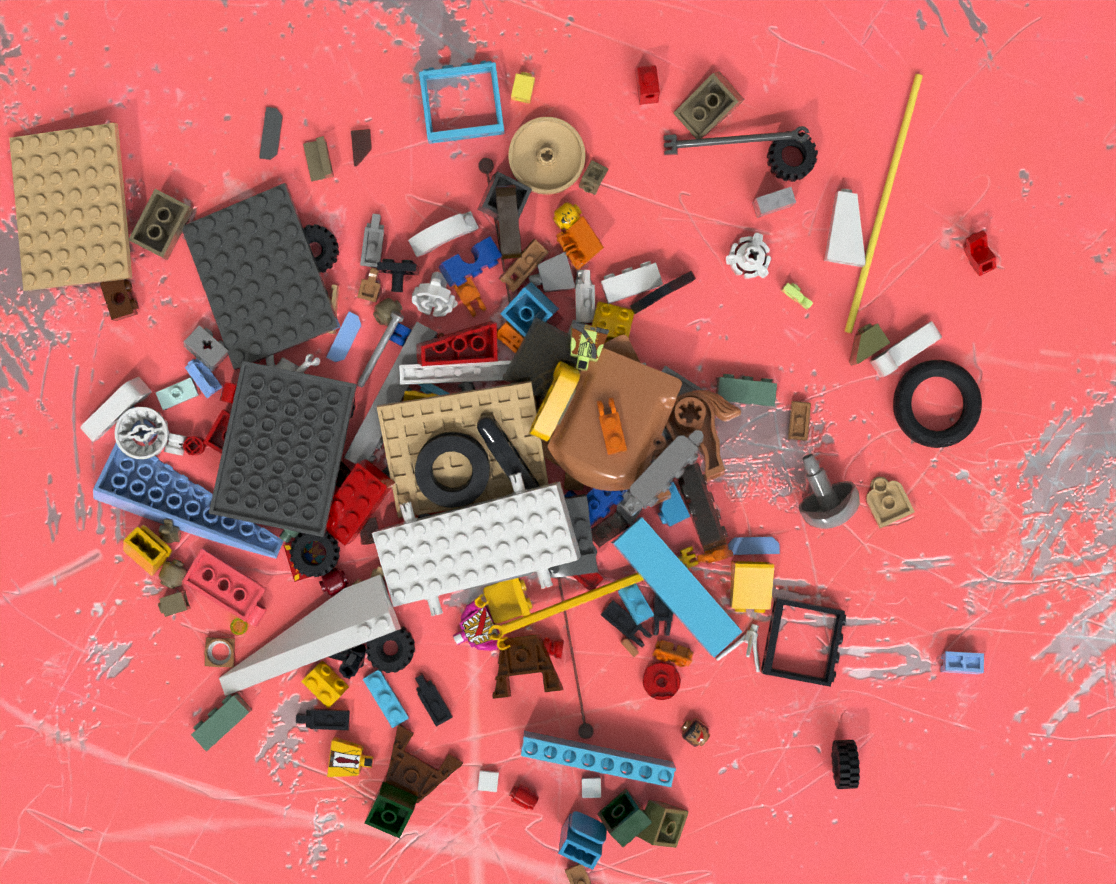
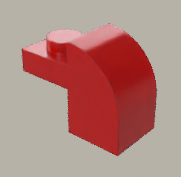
M981 230L967 237L963 247L976 273L981 276L995 269L996 256L988 247L985 231Z

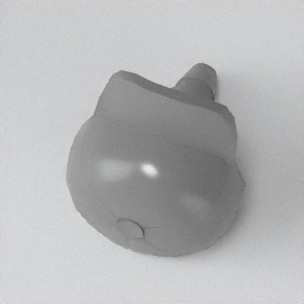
M813 454L804 456V468L808 473L806 477L814 493L807 496L799 504L798 508L803 519L810 526L819 529H829L842 525L858 510L860 505L858 489L852 481H842L831 485L824 468H820L819 462Z

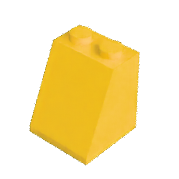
M731 561L730 607L735 608V612H746V609H754V612L765 613V609H771L774 564L770 562Z

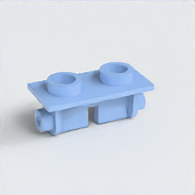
M193 359L188 362L185 369L206 398H209L223 388L211 370L201 361Z

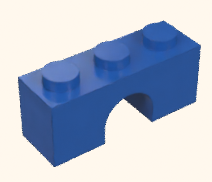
M491 236L471 248L475 258L474 263L468 264L464 262L459 254L441 263L438 268L450 287L455 284L459 287L467 282L466 278L470 276L475 278L483 273L482 269L486 267L491 269L499 264L498 260L502 257V254Z

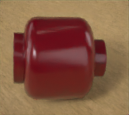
M334 568L327 574L322 575V581L319 582L322 591H327L330 596L347 588L346 585L349 584L344 570L340 571L339 568Z

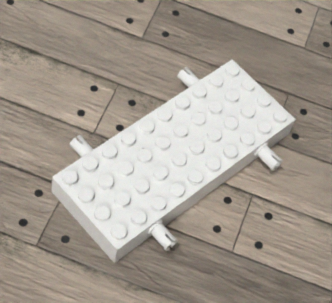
M521 472L512 474L509 478L513 486V494L422 518H415L411 502L400 504L399 507L404 522L377 529L372 533L393 607L425 599L428 602L431 616H435V614L440 615L443 613L438 598L440 595L534 571L538 574L541 589L546 588V586L547 588L553 586L548 569L577 561L581 557L560 481L527 490L525 489Z

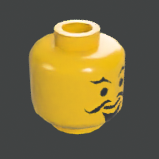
M566 202L554 211L555 217H553V220L560 230L564 229L567 231L581 218L580 214L582 211L576 204L572 205Z

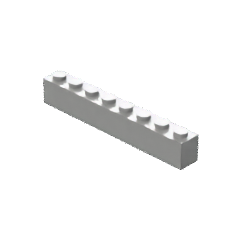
M416 322L344 458L355 464L367 459L373 464L376 458L374 456L376 449L380 450L383 445L377 405L402 402L404 392L412 391V388H410L411 384L400 385L399 365L418 364L416 344L437 338L438 333Z

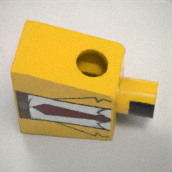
M334 737L331 742L327 777L358 776L361 767L372 768L373 756L363 755V745Z

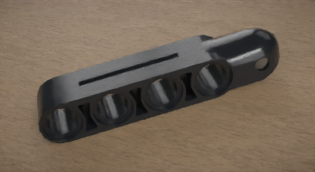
M490 415L480 417L477 422L478 432L507 477L509 478L510 475L521 472L525 489L529 490L540 487L538 481L496 419Z

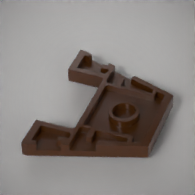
M539 634L504 640V644L506 646L510 645V647L499 652L498 675L495 677L497 681L492 695L493 699L511 697L510 676L539 672L543 676L544 692L564 690Z
M399 724L385 783L418 796L416 803H419L454 771L459 769L463 761L448 753L440 769H435L405 751L414 732Z

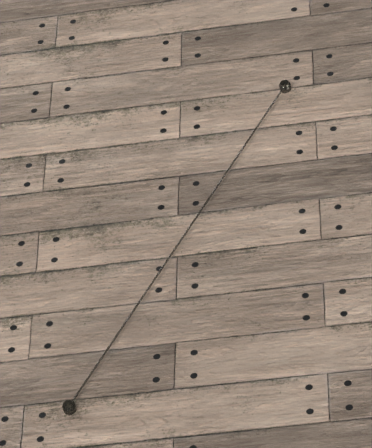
M483 158L479 161L478 167L481 173L486 174L489 184V174L493 171L494 164L491 159ZM494 218L499 250L502 254L498 222ZM501 257L503 272H505V262ZM506 284V290H507V295H508V301H509V304H510V302H511L510 290H509V288H508L509 285ZM557 577L561 601H564L561 579ZM565 610L563 612L583 723L578 728V733L581 738L589 739L592 737L594 730L592 725L586 723L568 618Z

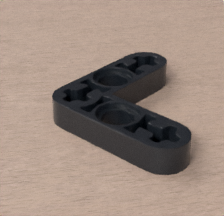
M690 271L664 284L630 307L634 314H637L668 294L696 280V277Z

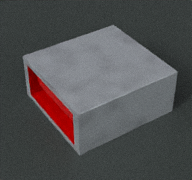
M788 187L758 197L752 204L756 217L759 218L790 208L796 203L792 187Z

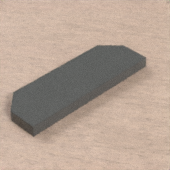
M266 107L260 159L271 160L278 155L283 116L277 108Z

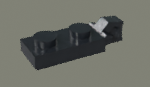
M422 673L416 676L415 680L419 685L416 688L417 695L435 726L437 727L453 718L451 711L432 680L427 682Z
M311 709L306 710V714L297 713L296 723H306V727L310 729L349 730L350 710Z

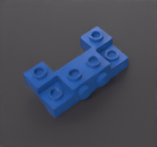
M593 488L586 495L590 514V526L601 517H606L611 512L610 508L614 504L618 505L624 499L623 495L629 489L606 491ZM570 490L564 497L576 496L577 494Z

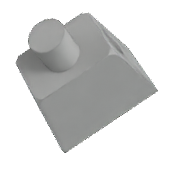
M566 252L538 264L539 273L528 276L530 283L532 282L535 286L542 284L544 292L575 289Z

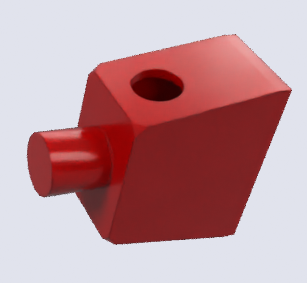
M657 66L636 68L639 105L659 103L660 89Z

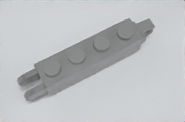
M695 430L688 438L684 435L678 436L630 486V498L623 507L629 515L633 516L642 508L652 507L659 499L657 496L661 492L665 493L672 486L670 482L675 477L678 479L685 472L683 468L688 463L692 465L699 457L697 455L698 447L704 438L702 431Z

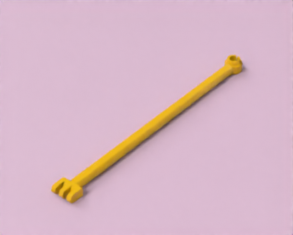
M693 546L680 550L681 556H678V559L685 564L687 569L699 564L698 560L690 563V559L696 557L695 553L687 555V552L694 550ZM634 573L503 625L494 624L489 627L488 634H491L495 628L499 630V634L496 636L491 634L489 637L493 640H499L506 633L643 581V578L638 573Z

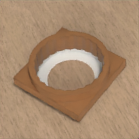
M206 637L204 651L205 666L233 668L235 638ZM222 643L228 647L229 655L225 660H217L213 657L212 649L216 644Z

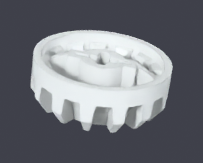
M135 407L129 409L120 416L116 423V443L120 450L129 457L135 459L154 457L160 454L168 444L167 440L170 433L167 426L168 422L160 412L152 408ZM143 419L153 422L156 425V427H150L149 425L144 424ZM140 420L141 424L135 426L131 432L133 425ZM142 430L151 431L145 434L144 437L140 435H134L141 432ZM153 434H158L155 442L149 445L148 440L152 438ZM133 439L139 442L145 441V446L138 445Z

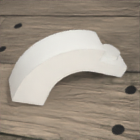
M470 211L438 222L416 234L408 241L416 257L432 252L439 246L457 237L474 232L479 227Z

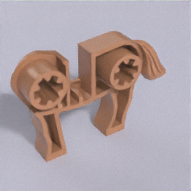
M707 390L687 392L678 396L665 425L670 439L666 440V445L663 449L654 451L651 460L657 459L678 436L684 435L688 438L695 430H700L704 435L703 441L698 447L705 463L704 478L706 482L723 476L725 468L720 456V441L715 428V415L720 420L727 422L740 416L741 409L730 404L720 395ZM669 489L657 496L659 499L654 505L671 498Z

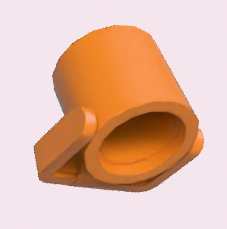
M725 534L701 540L704 554L697 555L698 563H712L733 557V552L729 550Z

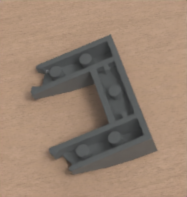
M582 494L565 497L581 557L577 561L550 567L548 570L551 578L598 572L587 496Z

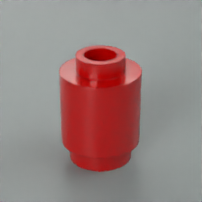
M521 784L518 787L514 786L509 794L512 797L511 802L526 810H533L539 799V796L534 791Z

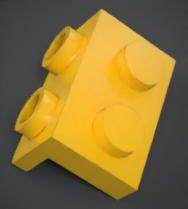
M321 661L301 681L327 708L337 701L349 688L344 680L324 661Z

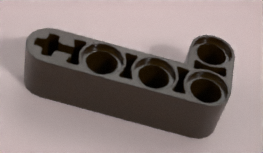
M515 185L496 186L502 259L522 258Z

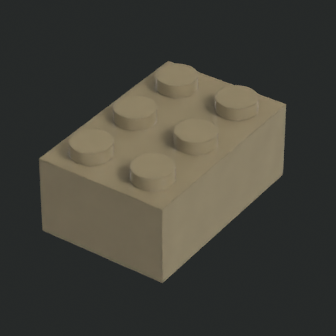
M154 189L129 237V241L168 260L183 232L184 225L187 224L194 209Z

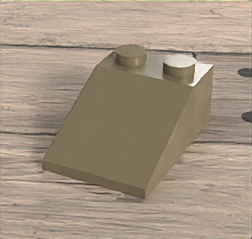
M718 71L712 73L673 114L696 139H702L745 99Z

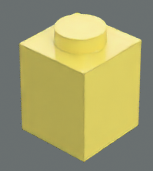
M526 72L516 74L511 100L530 104L535 84V78L532 77V74Z

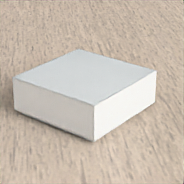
M480 770L478 790L497 792L499 772Z
M601 777L582 778V798H601Z

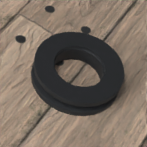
M445 432L429 439L421 448L415 465L416 482L424 496L437 505L449 508L462 507L475 501L485 490L490 472L489 459L485 449L476 439L460 432ZM454 451L468 458L473 472L466 484L450 488L443 486L436 480L432 467L438 456L445 452Z

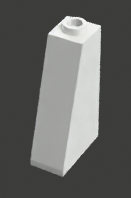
M841 189V191L835 193L824 261L863 267L866 261L858 195L852 193L850 189Z

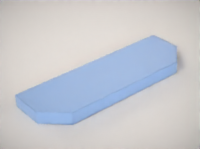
M348 312L326 358L334 362L346 358L361 327L359 316Z
M734 537L728 543L729 550H732L733 555L780 554L779 543L773 537Z

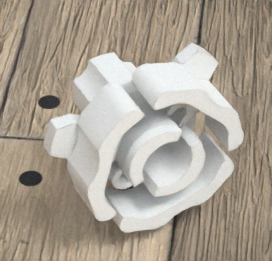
M756 232L753 237L740 238L738 244L743 242L749 243L743 244L737 250L736 255L734 252L738 244L734 243L731 246L729 255L725 258L726 264L730 265L735 275L739 276L743 273L737 268L736 263L745 271L755 270L753 274L745 273L743 275L745 279L757 276L763 279L769 274L767 268L771 257H765V254L770 249L762 241V234ZM751 253L754 258L749 259L748 255Z
M438 271L432 273L430 283L419 284V287H415L412 293V303L416 305L419 311L426 315H430L432 307H435L433 316H446L458 304L455 296L450 295L451 291L446 289L447 281L444 276Z

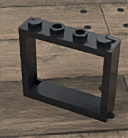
M774 597L760 672L765 675L831 687L832 682L836 678V671H834L835 663L838 664L840 658L838 646L843 642L841 630L842 626L846 624L845 611ZM784 605L835 614L823 677L772 668Z

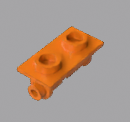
M657 640L656 649L652 656H655L658 660L675 662V665L679 667H689L692 663L694 652L690 648L677 645L676 651H673V643Z

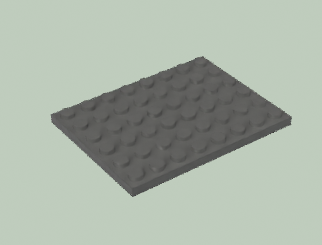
M286 183L184 225L182 229L234 370L241 368L242 361L255 363L340 328Z
M242 361L209 514L325 537L357 384Z

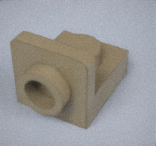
M591 160L582 176L579 187L587 193L596 195L599 186L608 172V168Z

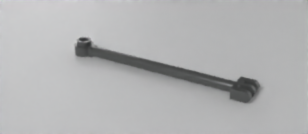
M799 126L789 132L677 141L676 134L664 135L663 140H671L670 143H664V148H671V150L664 151V155H678V148L787 139H796L798 142L804 143L809 139L810 135L805 134L803 137H799L798 132L801 130L805 131V133L810 132L806 127Z

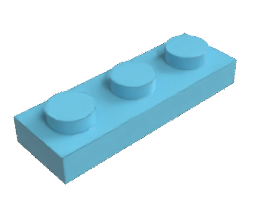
M376 670L363 678L364 683L392 728L409 719L408 714L381 671Z

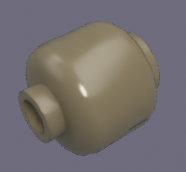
M386 298L375 305L373 315L380 325L388 326L392 319L390 316L392 311L402 314L401 310L403 308L398 300L394 301L391 298Z
M177 559L166 561L158 576L161 580L160 583L171 589L180 587L187 574L186 568L183 567L184 563Z

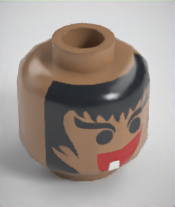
M697 718L691 721L686 720L681 727L683 730L682 738L694 747L699 745L702 747L710 737L709 727Z

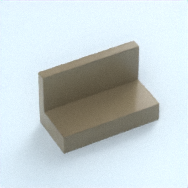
M324 136L316 138L317 141L303 144L311 182L334 177Z

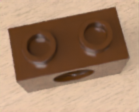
M124 279L100 283L111 320L119 321L138 314L137 309H139L136 298L132 297L131 291H133L130 280ZM123 293L125 299L122 303H118L117 296Z

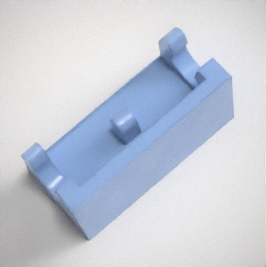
M945 651V654L941 656L943 665L940 668V672L977 675L984 673V653Z

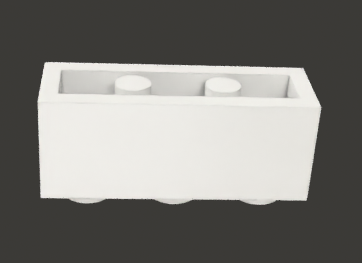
M651 261L640 264L641 268L633 270V267L622 270L620 275L615 276L612 273L604 276L601 285L607 303L610 304L663 286L657 264H651Z

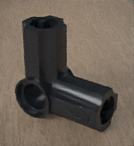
M360 644L328 658L343 661L339 672L344 678L350 679L357 674L359 668L364 666L366 647Z

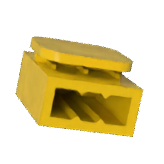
M144 525L140 528L137 526L123 540V551L151 576L164 565L166 558L171 555L172 550Z

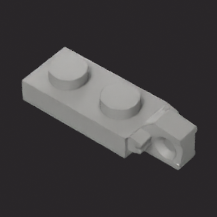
M372 214L371 223H367L365 227L360 266L377 268V262H381L385 230L384 225H380V214Z

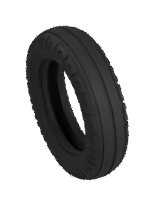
M930 360L912 367L901 378L894 393L893 410L899 427L911 440L926 447L944 448L959 443L974 430L981 415L982 398L975 379L963 367L946 360ZM931 377H942L950 380L958 387L963 398V410L960 418L953 426L942 431H933L925 428L916 420L912 411L911 402L915 389L921 382Z

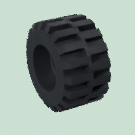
M798 133V136L803 137L806 133ZM811 137L804 143H800L796 139L775 140L772 142L767 153V164L771 167L770 171L776 174L775 177L778 179L780 177L783 178L782 181L787 182L790 180L795 182L796 180L803 179L813 170L818 159L816 158L818 150H815L816 144L811 142ZM793 146L800 150L803 159L799 166H789L783 161L782 150L785 147Z
M327 531L325 537L300 533L292 541L289 554H291L290 560L294 564L293 567L298 569L300 574H305L307 577H319L327 574L337 565V561L340 558L338 540ZM318 541L324 545L326 557L321 563L313 564L305 558L304 548L309 542Z

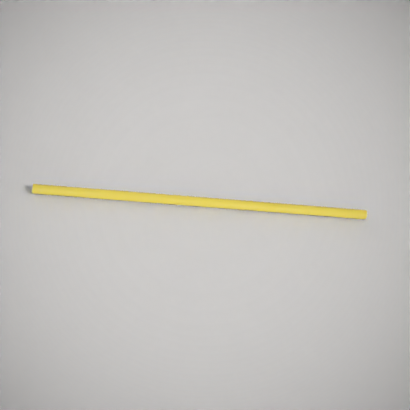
M915 74L866 251L865 266L861 269L844 332L852 333L921 85L923 76L920 74Z

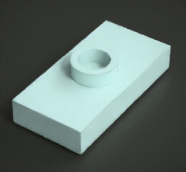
M191 377L155 392L162 410L199 396Z

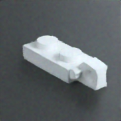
M577 270L575 282L576 323H593L595 315V285H592L590 280V270Z

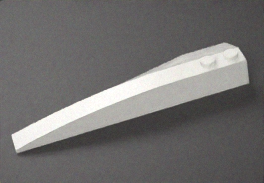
M381 574L344 588L222 675L219 680L225 696L401 629Z

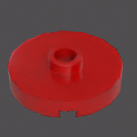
M660 661L647 667L643 674L642 683L644 690L649 696L656 700H667L678 692L681 679L679 672L673 665ZM660 677L665 679L662 684L658 683Z

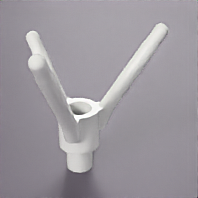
M752 624L750 630H747L746 635H743L740 640L716 657V660L719 661L741 643L745 642L748 644L746 657H750L753 646L756 672H760L757 651V630L759 626Z

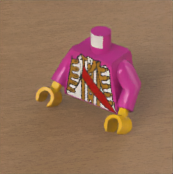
M481 594L464 609L460 616L461 622L459 623L462 631L454 634L453 638L457 645L468 641L471 648L475 647L477 650H505L510 647V645L506 646L504 644V640L508 639V637L505 636L499 640H493L489 637L491 634L494 636L498 635L499 630L495 628L491 634H488L489 627L495 623L486 607L489 601L483 602L481 597L484 594Z

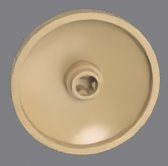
M554 117L535 118L522 125L511 140L508 154L510 169L516 180L532 188L534 193L543 195L560 193L571 187L583 171L585 164L584 143L579 133L569 123Z

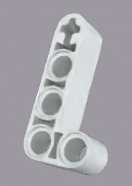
M930 321L872 359L870 363L880 378L885 377L898 369V366L941 339L942 335L933 321Z
M140 377L127 381L81 425L80 429L92 442L97 441L118 421L123 413L147 398L152 393L151 389Z

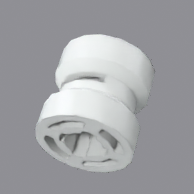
M169 433V442L164 452L183 456V444L187 436Z

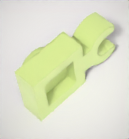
M787 283L781 289L783 293L795 302H798L806 310L813 304L811 300L803 296L800 292L801 289L794 283H791V285Z

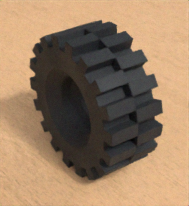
M310 224L306 225L304 231L309 244L317 242L322 247L321 254L314 258L319 271L324 273L327 269L333 267V263L337 262L339 244L335 236L325 227L316 224L313 226Z
M403 626L397 631L368 641L366 643L368 661H371L372 666L378 668V671L396 673L399 670H403L414 656L415 641L412 639V634ZM390 640L396 642L398 645L397 653L387 655L383 650L385 642Z
M834 740L831 757L835 786L837 789H857L860 780V761L858 759L859 754L856 742L854 740Z

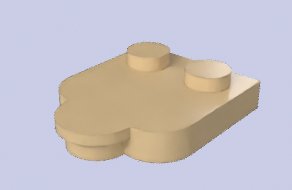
M876 477L871 481V491L866 495V502L879 529L915 512L903 486L899 482H889L884 477Z

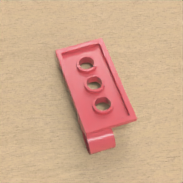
M200 550L182 582L244 622L257 627L267 611L264 606L258 603L266 588L207 550ZM207 570H211L213 573V577L209 581L204 577ZM222 580H227L229 583V587L225 591L220 588ZM238 590H242L245 594L244 599L241 601L236 598Z

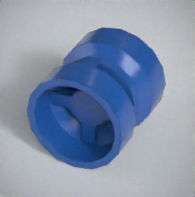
M398 323L389 340L403 347L407 336L410 335L412 330Z

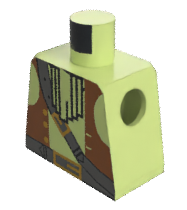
M572 322L570 356L578 358L576 369L587 371L589 360L597 362L608 336V329Z

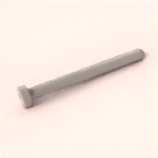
M392 311L390 315L392 319L357 382L359 387L365 385L398 322L403 321L404 316L399 312Z

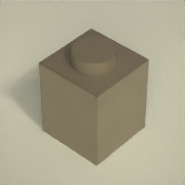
M185 590L162 597L158 603L161 614L164 613L165 617L191 608Z

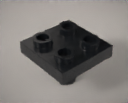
M382 259V262H377V270L380 273L392 274L391 292H403L404 275L419 276V267L412 260H402V263H396L394 259Z

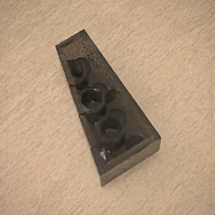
M699 463L684 467L685 472L678 478V484L703 551L725 545V538L728 537L725 526L721 527L719 520H721L718 508H714L713 503L715 501L712 492H709L707 489L708 482L704 478L705 474L702 475Z

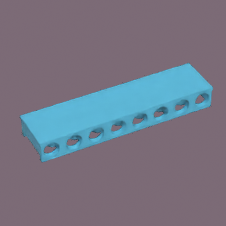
M643 517L637 518L627 530L611 542L709 655L715 658L742 633V630Z
M525 730L523 733L521 756L672 787L674 772L676 771L673 761Z

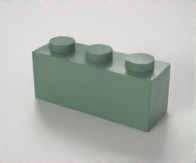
M723 374V377H718L716 394L723 397L726 401L770 407L775 406L777 383H772L773 379L761 378V381H753L754 377L742 376V379H734L735 375Z
M238 693L233 697L229 694L222 701L224 705L221 708L217 709L215 707L207 714L209 719L205 722L201 720L193 727L195 731L191 736L206 752L252 711Z

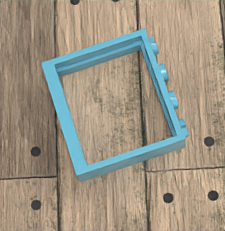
M485 60L477 65L463 63L461 67L445 65L442 66V69L437 70L429 67L419 72L429 144L505 134L495 62H486ZM491 73L497 124L433 132L427 81Z

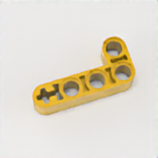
M561 361L555 368L554 380L529 430V434L545 441L550 439L580 378L578 369Z

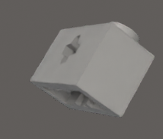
M199 325L183 341V345L213 372L228 356V350L223 341H217L213 338L214 335L208 328L205 327L203 329ZM204 345H211V350L209 348L204 349Z

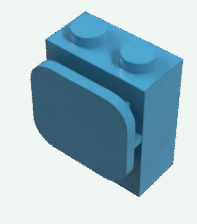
M574 811L572 814H569L561 828L558 854L593 870L602 856V846L607 835L606 827L602 822L581 812Z

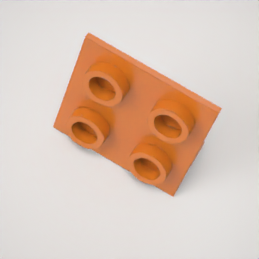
M584 216L567 231L556 235L557 242L560 243L563 251L566 252V256L570 258L572 265L577 270L604 248Z

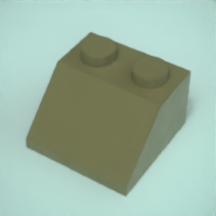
M869 323L857 330L859 334L854 336L849 361L851 366L861 363L890 343L878 323L874 325Z
M649 800L645 807V812L652 823L639 833L637 837L651 845L677 848L689 811L664 802Z

